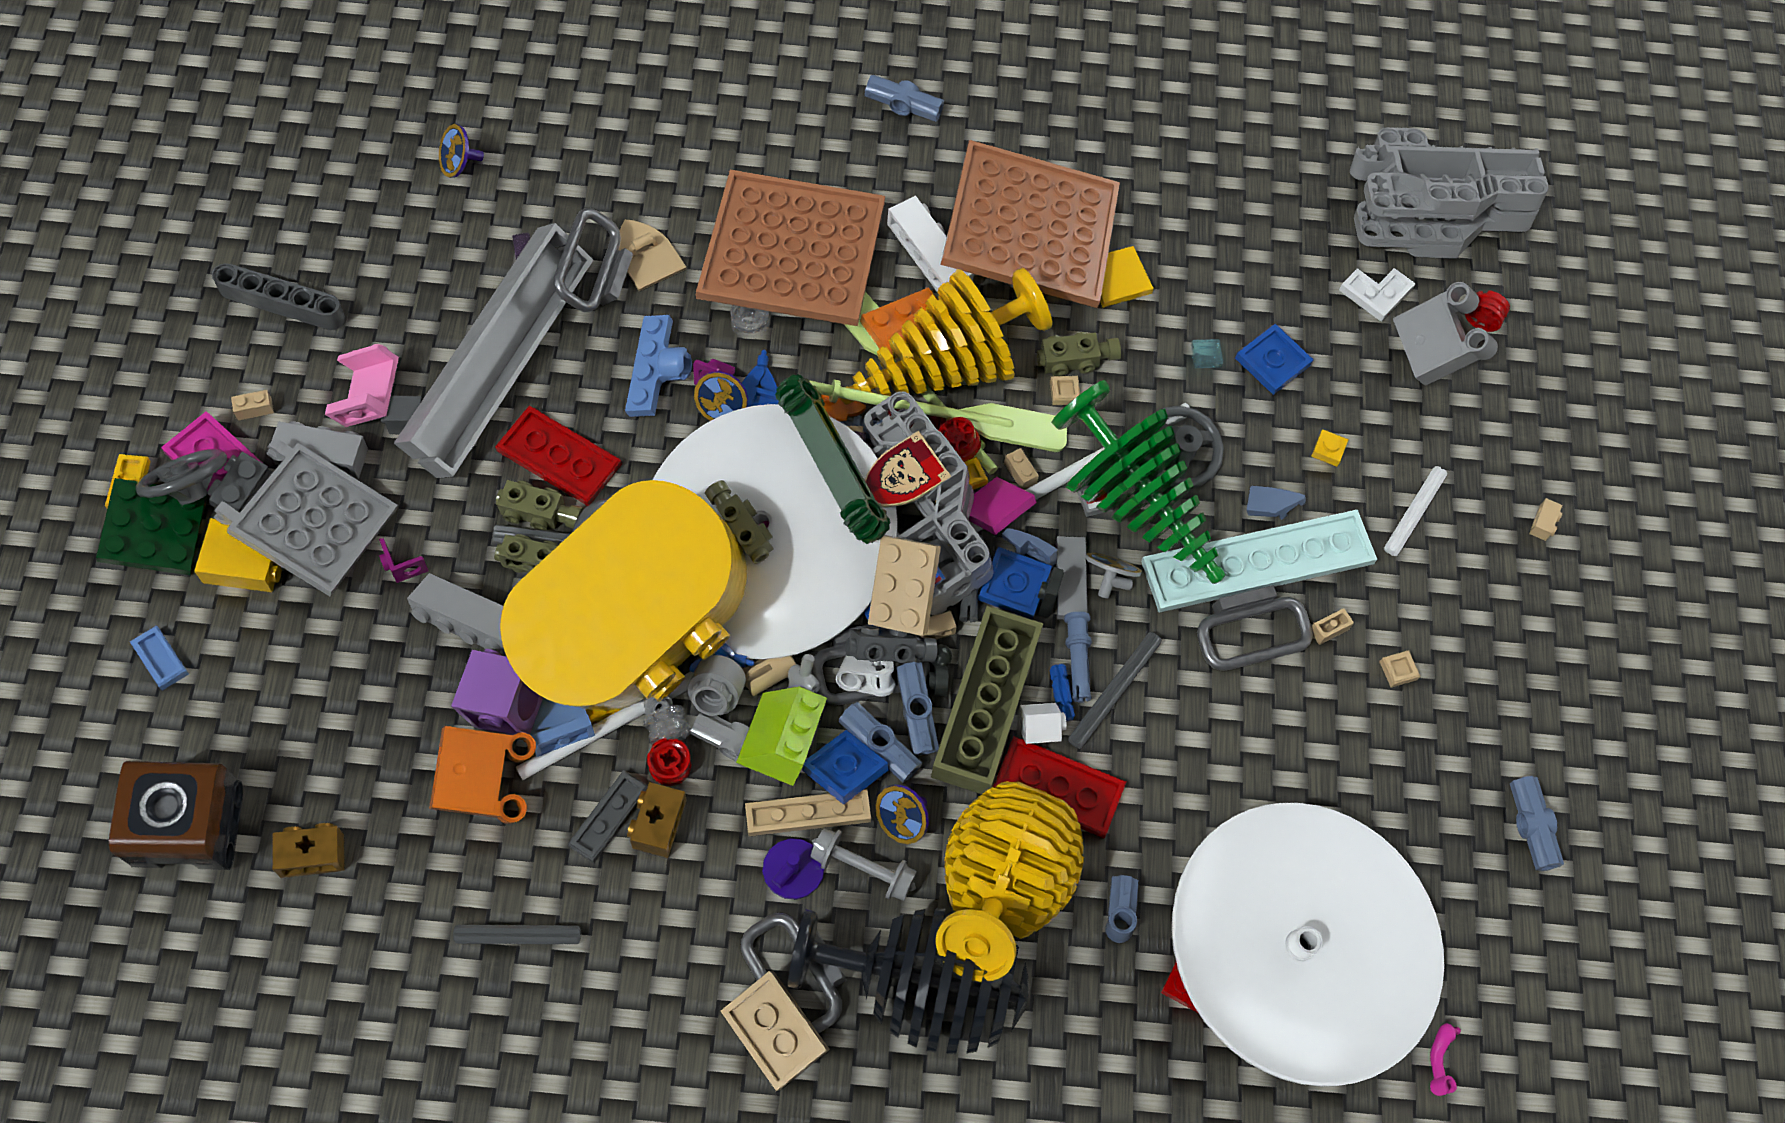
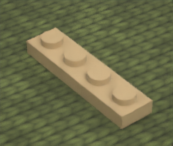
M867 789L862 790L844 805L831 794L745 803L748 836L871 822Z

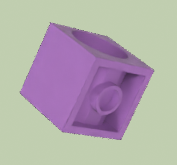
M485 649L484 652L472 650L451 707L474 728L507 735H515L521 732L530 734L543 697L531 690L518 677L506 656H502L501 653L492 649Z

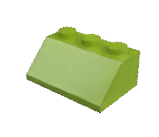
M800 686L763 693L736 763L793 786L805 763L827 698Z

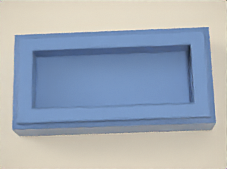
M158 626L130 641L162 691L189 675Z

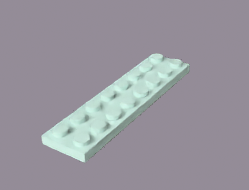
M1353 510L1206 543L1202 546L1206 552L1216 547L1218 556L1214 561L1226 574L1223 580L1217 584H1212L1202 569L1194 572L1188 568L1196 561L1192 555L1182 562L1174 558L1183 548L1144 556L1141 562L1158 612L1160 613L1271 585L1275 587L1373 565L1377 561V557L1358 510Z

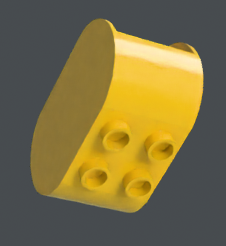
M658 480L630 484L609 498L513 587L504 603L500 623L501 639L507 659L518 677L531 690L555 703L589 710L612 711L629 707L645 697L647 699L654 697L659 702L670 695L684 681L685 676L677 667L691 654L694 656L699 655L705 660L729 639L730 634L722 626L734 615L744 595L747 566L743 548L727 523L710 505L692 491L671 482Z

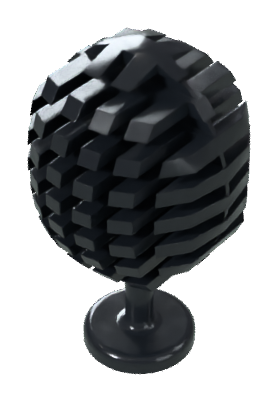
M939 908L935 909L925 953H918L926 909L914 912L905 951H898L904 924V914L892 919L885 952L877 953L881 930L868 947L867 953L815 941L818 915L815 911L805 909L794 946L788 979V987L800 988L805 981L810 962L862 972L861 977L867 1000L870 983L874 976L879 981L873 1014L881 1024L891 986L897 988L890 1024V1033L897 1038L900 1036L909 993L916 995L907 1043L916 1048L927 1000L936 1001L926 1051L934 1053L937 1051L946 1004L956 1005L946 1054L954 1055L957 1053L966 1007L975 1008L966 1054L978 1050L986 1010L994 1009L987 1046L989 1048L999 1043L1007 1009L1015 1007L1012 1032L1026 1010L1030 990L1026 961L1020 985L1013 981L1019 949L1017 944L1015 961L1009 972L1003 977L989 982L984 977L982 982L972 980L974 970L984 971L983 975L987 973L985 969L982 970L979 966L975 965V962L968 958L965 961L955 959L956 953L947 950L945 957L937 955L936 934L944 920L946 910ZM954 964L964 968L962 977L953 972Z

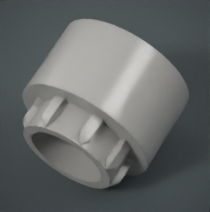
M712 655L705 660L702 659L688 684L689 698L695 708L705 715L717 716L729 713L736 707L745 687V673L739 664L725 656Z

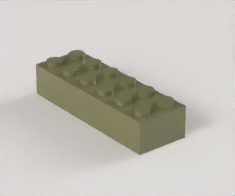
M986 606L933 764L931 778L979 794H983L992 787L1043 623Z

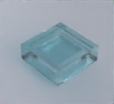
M1219 339L1192 341L1191 349L1194 368L1222 367L1223 359Z

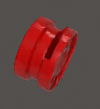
M1488 290L1487 293L1478 291L1476 294L1479 296V304L1473 312L1465 314L1467 321L1475 328L1482 327L1486 332L1499 330L1510 310L1509 302L1497 292Z
M964 417L951 418L939 428L938 431L941 433L946 431L944 433L945 438L963 462L972 459L979 452L981 438L970 420Z
M666 738L660 739L652 745L647 755V763L652 778L664 786H674L682 783L691 771V758L687 746L678 739Z

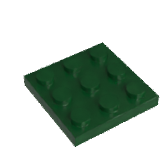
M114 478L97 551V562L191 575L207 495L195 502L181 505L177 499L170 495L154 498L140 497L136 492L138 481Z

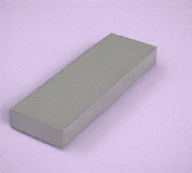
M1057 536L1056 568L1064 570V576L1057 595V619H1064V615L1070 612L1087 613L1086 537Z

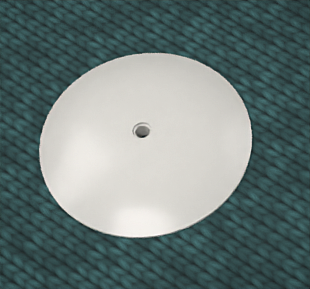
M779 404L742 408L711 420L678 444L657 471L653 480L671 482L692 491L710 505L722 519L723 517L716 508V505H712L706 497L705 491L713 483L724 480L731 490V497L737 494L742 502L746 499L749 500L757 512L753 518L758 525L763 521L770 522L767 529L773 538L768 541L774 550L769 552V556L764 561L754 564L743 549L747 566L744 595L734 615L722 626L730 634L729 639L725 643L734 653L745 655L747 659L761 660L800 654L816 648L840 634L858 619L870 605L881 539L866 544L862 540H857L855 535L849 532L848 527L844 525V520L841 518L839 505L788 414L784 413L783 408ZM830 417L865 480L867 473L878 458L855 432ZM896 506L882 507L887 511L886 515L891 522L889 524L890 529L885 535L897 537Z
M1277 803L1256 807L1232 817L1211 832L1196 848L1180 877L1172 911V939L1176 963L1182 982L1194 1007L1207 1026L1231 1051L1249 1064L1280 1079L1303 1085L1341 1086L1353 1084L1372 1078L1394 1066L1417 1045L1425 1034L1434 1017L1443 986L1444 949L1441 930L1430 898L1418 876L1399 852L1368 826L1350 816L1317 805ZM1300 938L1306 941L1308 950L1301 946Z

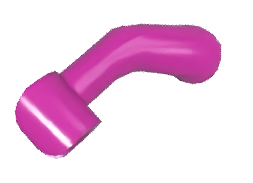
M1444 1023L1439 1027L1430 1051V1061L1434 1077L1430 1083V1088L1433 1094L1437 1096L1453 1093L1457 1089L1455 1080L1445 1074L1443 1057L1450 1043L1455 1040L1456 1035L1460 1034L1461 1029L1453 1027L1448 1023Z

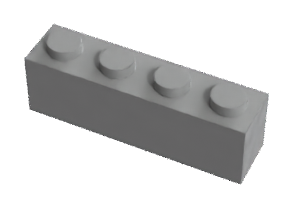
M430 573L407 598L412 609V615L418 621L431 623L446 634L453 633L459 636L468 644L472 645L475 643L484 647V649H492L501 653L502 656H506L500 631L503 605Z

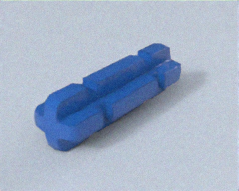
M1064 664L1053 665L1050 669V676L1053 681L1052 688L1055 703L1061 713H1065L1066 721H1071L1075 713L1071 705L1072 697L1069 680L1066 679V676H1068L1067 669Z

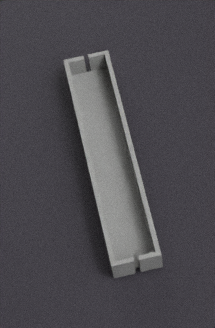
M556 223L537 228L394 442L396 446L412 459H419L417 463L436 478L453 477L566 303L558 296L554 287V276L565 246L558 248V250L555 247L566 245L569 236ZM577 245L565 279V286L571 293H573L593 262V259L579 245Z

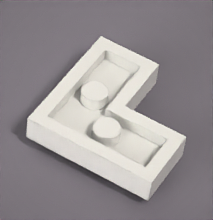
M1357 268L1343 282L1339 291L1382 322L1410 293L1415 283L1394 268L1378 284Z

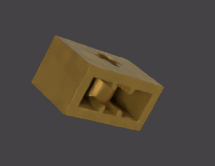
M649 782L647 790H642L638 798L637 808L640 811L637 820L632 819L628 828L627 837L630 838L632 849L665 858L669 857L687 801L685 791ZM656 815H660L661 819H657L655 824H652L650 819H655Z
M320 823L311 829L286 827L283 829V832L273 833V871L280 878L344 871V834L338 826H334L331 823Z

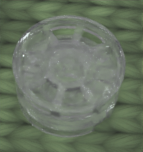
M732 305L730 311L731 327L736 335L744 339H756L765 334L769 327V311Z
M672 705L658 709L643 720L645 728L650 732L648 737L651 745L663 738L682 740L691 733L689 722L684 720L685 711L682 706Z

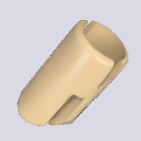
M793 657L759 659L754 662L753 666L743 668L746 677L745 686L753 696H756L788 677L789 669L796 665Z

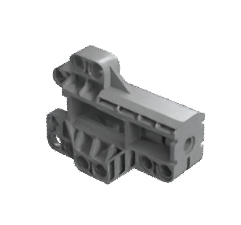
M1390 127L1380 129L1374 145H1366L1365 149H1360L1359 147L1356 149L1350 167V174L1354 178L1366 181L1364 185L1366 201L1358 204L1354 214L1358 240L1362 244L1371 247H1404L1415 257L1458 258L1481 231H1528L1549 189L1546 176H1544L1545 171L1541 158H1538V148L1524 150L1515 148L1492 149V147L1463 148V146L1435 147V145L1431 146L1428 144L1426 134L1419 129ZM1437 218H1445L1448 221H1438ZM1365 231H1373L1377 236L1367 235ZM1397 231L1401 233L1403 237H1396L1391 232Z
M902 391L894 393L870 409L865 415L864 423L874 447L871 450L877 458L919 431L951 475L950 478L942 482L938 487L913 501L925 518L901 535L897 532L898 538L941 546L938 567L946 579L934 587L930 613L931 615H938L945 612L950 605L953 606L971 594L972 590H977L986 584L993 576V565L987 545L968 521L974 501L972 486L969 484L970 476L966 464L945 436L935 428L909 393ZM900 400H906L910 403L909 409L903 408L899 411H896L894 406ZM887 409L890 410L891 416L887 415ZM878 418L882 422L874 425L873 419Z

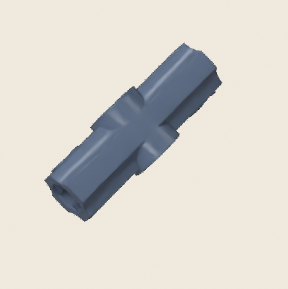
M871 75L865 89L866 97L888 104L894 113L902 116L913 113L936 122L944 106L943 99L920 92L914 83L906 80L898 84L879 76Z
M911 662L897 666L896 672L904 707L903 715L907 722L913 755L922 756L938 752L939 746L931 711L932 702L928 697L922 662ZM912 703L922 704L925 708V713L923 715L913 714L910 710V705Z
M858 702L851 704L839 718V723L888 762V769L902 783L914 776L921 767L922 762L895 738L892 729L887 725L880 724ZM882 738L888 744L880 747L875 745L873 740Z
M1526 776L1513 780L1510 783V787L1518 810L1516 816L1517 830L1520 836L1527 840L1535 870L1548 871L1564 865V861L1555 836L1557 832L1556 816L1552 809L1546 807L1538 777Z

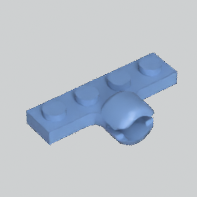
M670 315L644 316L625 408V412L629 417L655 416L662 383L672 380H686L691 375L692 359L685 347L668 348L673 324Z

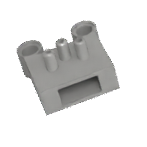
M1464 282L1453 283L1447 291L1393 318L1414 376L1425 386L1475 361L1490 359L1497 352L1498 344L1496 340L1482 328L1472 329L1465 336L1456 312L1462 314L1473 312L1479 304V296ZM1466 294L1465 299L1461 302H1458L1459 298L1462 295ZM1485 340L1484 345L1477 349L1478 343Z

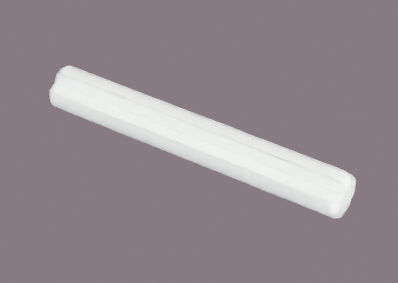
M1435 466L1386 543L1384 547L1386 553H1389L1391 556L1399 554L1446 478V470L1441 469L1439 466Z

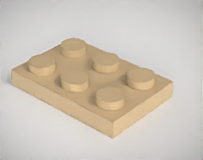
M887 535L881 538L868 619L869 625L920 636L927 635L941 546Z
M773 970L768 971L721 1010L723 1016L776 1091L785 1087L830 1050Z

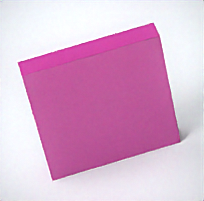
M996 477L974 494V501L968 521L996 535L1037 502L1033 494Z

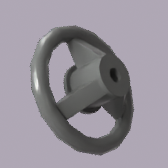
M1181 405L1163 407L1161 409H1166L1168 417L1183 416L1191 418L1206 430H1198L1191 425L1178 427L1165 423L1156 432L1158 433L1164 428L1172 426L1175 436L1164 447V450L1178 443L1181 453L1173 460L1174 465L1185 460L1187 469L1189 462L1196 456L1197 450L1202 445L1212 443V461L1204 472L1191 478L1193 488L1201 487L1212 480L1222 466L1224 447L1220 432L1211 419L1197 409ZM1187 470L1170 487H1175L1185 481ZM1164 471L1157 474L1154 478L1161 476L1164 473Z
M207 449L174 459L144 476L137 483L136 492L140 497L145 498L170 495L177 499L181 505L195 502L208 494L207 488L213 474L225 465L227 455L222 449ZM160 479L164 482L161 485L151 486Z

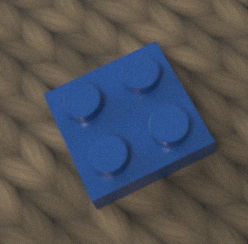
M1276 324L1237 352L1235 357L1273 395L1310 367L1314 360Z
M998 547L992 561L993 576L982 586L978 600L1033 620L1040 598L1037 597L1042 582H1047L1052 566Z
M845 730L807 758L802 771L844 805L888 771V762L849 731Z

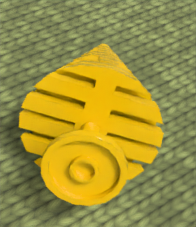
M1020 268L1014 271L1012 276V283L1017 298L989 312L991 310L971 278L962 270L957 269L950 276L949 282L946 281V283H943L938 288V300L932 294L925 303L927 305L926 311L921 307L914 314L915 325L911 320H907L902 325L903 338L896 332L890 338L889 343L896 363L888 348L882 346L877 351L882 370L879 369L873 358H870L865 364L869 377L865 379L862 373L858 371L853 376L855 384L846 386V388L871 393V390L875 388L878 394L891 396L887 384L889 381L896 393L902 391L909 393L906 385L907 381L916 394L927 391L925 382L932 390L939 391L944 390V382L948 387L962 386L960 383L962 381H965L968 386L978 385L980 381L977 378L986 383L996 382L997 377L1002 381L1011 380L1015 375L1012 370L1014 369L1013 360L1010 358L1011 354L1008 345L1002 339L1003 333L999 326L1025 313L1038 330L1045 331L1050 329L1053 323L1046 300L1030 273L1024 268ZM840 398L846 405L854 402L853 400Z

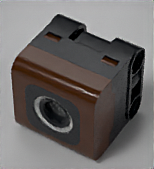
M125 761L120 771L109 834V849L111 853L135 868H163L165 864H191L198 869L230 870L235 855L243 801V784L226 767L219 763Z

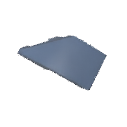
M1251 486L1247 513L1248 516H1279L1282 520L1287 516V512L1298 504L1302 506L1306 502V497L1293 491Z
M1007 528L1002 533L1003 539L1016 547L1015 553L1023 556L1027 553L1032 559L1051 565L1052 568L1056 565L1057 549L1049 543L1019 530Z

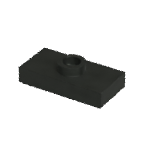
M1054 567L1049 582H1042L1037 597L1043 599L1038 616L1045 618L1050 616L1064 576L1063 569Z

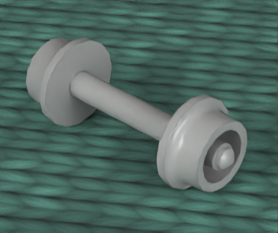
M824 828L818 838L812 840L814 847L810 858L818 861L824 870L829 865L832 857L890 883L885 897L887 899L894 897L904 901L909 891L916 889L914 879L917 871L908 867L905 860L901 861L896 872L838 846L842 836V831L840 830L833 832Z

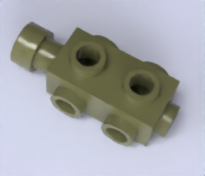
M1086 332L1064 337L1050 336L1047 339H1042L1041 350H1037L1038 366H1044L1045 374L1052 373L1053 376H1064L1071 370H1079L1080 373L1084 374L1090 373L1095 370V367H1099L1100 359L1107 358L1110 361L1121 358V347L1118 338L1106 339V342L1098 343L1096 333Z
M507 480L504 489H500L496 497V505L506 521L518 524L520 520L530 522V526L538 530H546L547 527L555 529L558 522L565 523L566 527L574 529L576 520L584 510L583 507L575 505L565 506L562 494L552 488H536L525 481L514 482Z
M724 480L713 483L706 489V497L712 505H716L723 519L753 563L758 564L764 561L769 556V552L774 550L768 541L773 536L764 523L757 524L753 518L757 512L748 499L742 502L737 494L731 497V490Z
M505 534L502 544L499 543L496 547L494 559L500 561L502 567L512 569L517 573H529L558 544L552 541H534L522 534H516L515 536ZM516 561L522 562L521 565H515L514 563Z

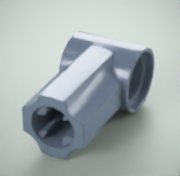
M1120 875L1112 876L1108 920L1105 932L1108 938L1116 943L1128 941L1137 925L1136 907L1139 880L1134 879L1132 876ZM1114 921H1125L1128 925V929H1118L1115 926Z

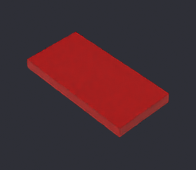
M530 405L495 446L496 451L586 506H589L622 465V461Z
M1014 736L993 787L995 788L1001 782L1006 781L1020 782L1047 792L1049 795L1064 800L1074 809L1082 830L1105 838L1126 781L1035 744H1026L1023 739Z

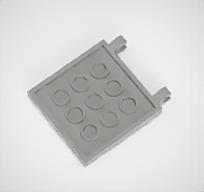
M274 438L268 445L270 450L267 452V455L274 460L282 461L241 512L236 511L230 505L221 501L214 510L216 512L214 518L224 525H229L227 528L229 535L328 596H331L395 513L398 505L301 444L297 443L292 449L283 441Z

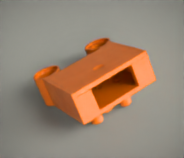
M444 726L441 732L429 809L495 817L506 824L521 820L527 811L526 802L521 796L510 794L498 801L504 757L506 755L513 762L527 760L536 750L534 738L525 732L506 735ZM520 739L526 743L527 752L524 756L517 755L513 751L512 745L515 740ZM511 800L518 806V813L514 818L507 817L503 812V806L506 801Z

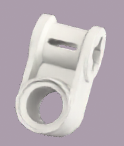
M846 655L835 680L839 687L846 691L887 696L895 690V681L892 679L891 674L894 671L893 661L870 662L869 660H857L853 656Z

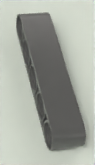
M223 263L213 269L212 278L220 294L226 299L327 330L339 329L345 323V314L339 300L334 295L233 264Z

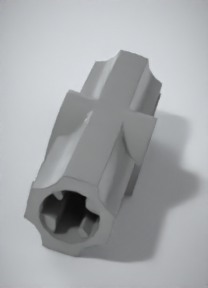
M699 713L691 729V735L718 747V750L723 755L737 761L749 727L739 722L730 723L718 716Z

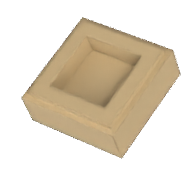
M1054 376L1050 378L1052 405H1068L1080 395L1078 376Z
M1409 650L1383 657L1379 661L1391 688L1416 681L1420 678Z

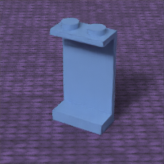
M544 697L530 733L536 742L535 754L537 757L595 736L591 721L584 708L555 703Z

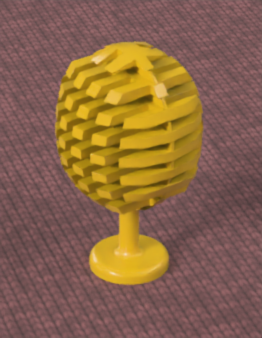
M1001 782L995 788H990L969 805L970 808H966L954 824L946 846L944 859L946 887L950 904L953 910L958 911L950 914L941 923L936 934V948L939 956L945 957L947 950L956 953L955 959L965 961L968 958L975 962V965L979 966L982 970L985 969L987 971L983 975L984 971L974 970L973 981L982 982L984 977L989 982L1006 975L1016 957V943L1013 936L1022 939L1048 924L1068 904L1076 891V884L1079 883L1081 877L1084 848L1080 823H1078L1074 809L1064 800L1020 782ZM954 964L953 972L962 977L964 968Z

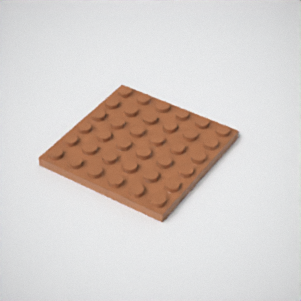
M969 140L940 265L1012 285L1014 271L1024 268L1033 277L1042 293L1097 308L1101 300L1120 182Z
M730 170L696 289V299L858 326L886 196Z

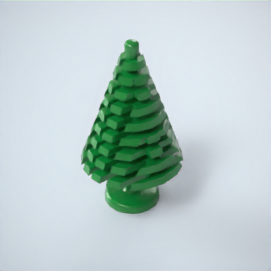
M1105 380L1094 384L1066 405L1051 421L1058 430H1062L1081 419L1105 448L1071 478L1066 488L1075 493L1089 486L1081 496V498L1089 503L1114 487L1107 494V497L1096 506L1103 513L1111 510L1139 490L1111 518L1117 522H1122L1149 503L1150 506L1139 514L1127 528L1135 533L1152 522L1157 516H1160L1162 520L1147 531L1142 538L1150 543L1171 529L1173 534L1157 548L1167 552L1181 542L1184 548L1174 558L1182 562L1192 555L1196 561L1188 568L1194 572L1202 569L1212 584L1219 583L1226 574L1214 561L1218 556L1217 549L1214 547L1206 552L1202 547L1211 540L1209 530L1197 538L1192 534L1206 521L1204 513H1200L1186 524L1182 521L1185 516L1200 504L1198 496L1195 495L1175 510L1172 508V505L1193 488L1191 478L1181 482L1167 494H1161L1187 470L1185 460L1175 464L1161 476L1151 481L1152 478L1162 472L1181 453L1178 443L1160 452L1175 436L1172 426H1168L1156 433L1169 419L1166 409H1161L1148 416L1141 423L1139 422L1118 438L1095 409L1108 395L1110 387Z

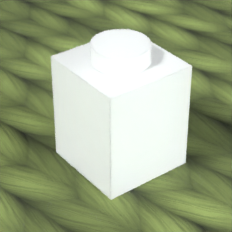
M1056 703L1020 705L1021 734L1026 744L1062 741V731L1066 730V716L1064 712L1061 713Z

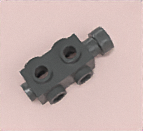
M863 625L861 629H851V638H848L846 641V655L853 656L857 660H869L870 662L897 661L899 663L915 662V658L920 659L921 662H934L937 657V642L935 638H921L920 641H917V638L911 633L892 629L880 630L876 626Z

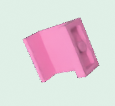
M374 344L339 355L337 361L354 371L348 399L327 404L325 415L344 427L385 417L388 411L399 357L380 344Z

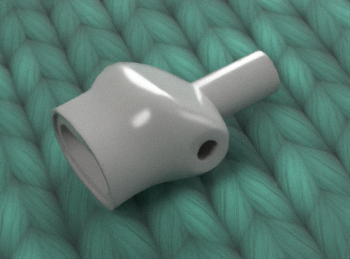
M805 654L802 658L801 666L796 664L789 669L788 688L800 686L814 693L819 691L821 684L811 673L815 660L813 655Z

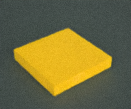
M1134 246L1108 253L1100 300L1102 307L1152 294L1154 288Z

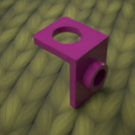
M696 359L693 363L694 384L697 385L700 378L709 372L722 371L733 375L735 367L716 359H711L708 364Z
M384 538L379 539L384 551L383 554L379 555L385 572L391 570L396 583L429 571L423 556L394 565ZM419 566L415 570L405 572L409 567Z

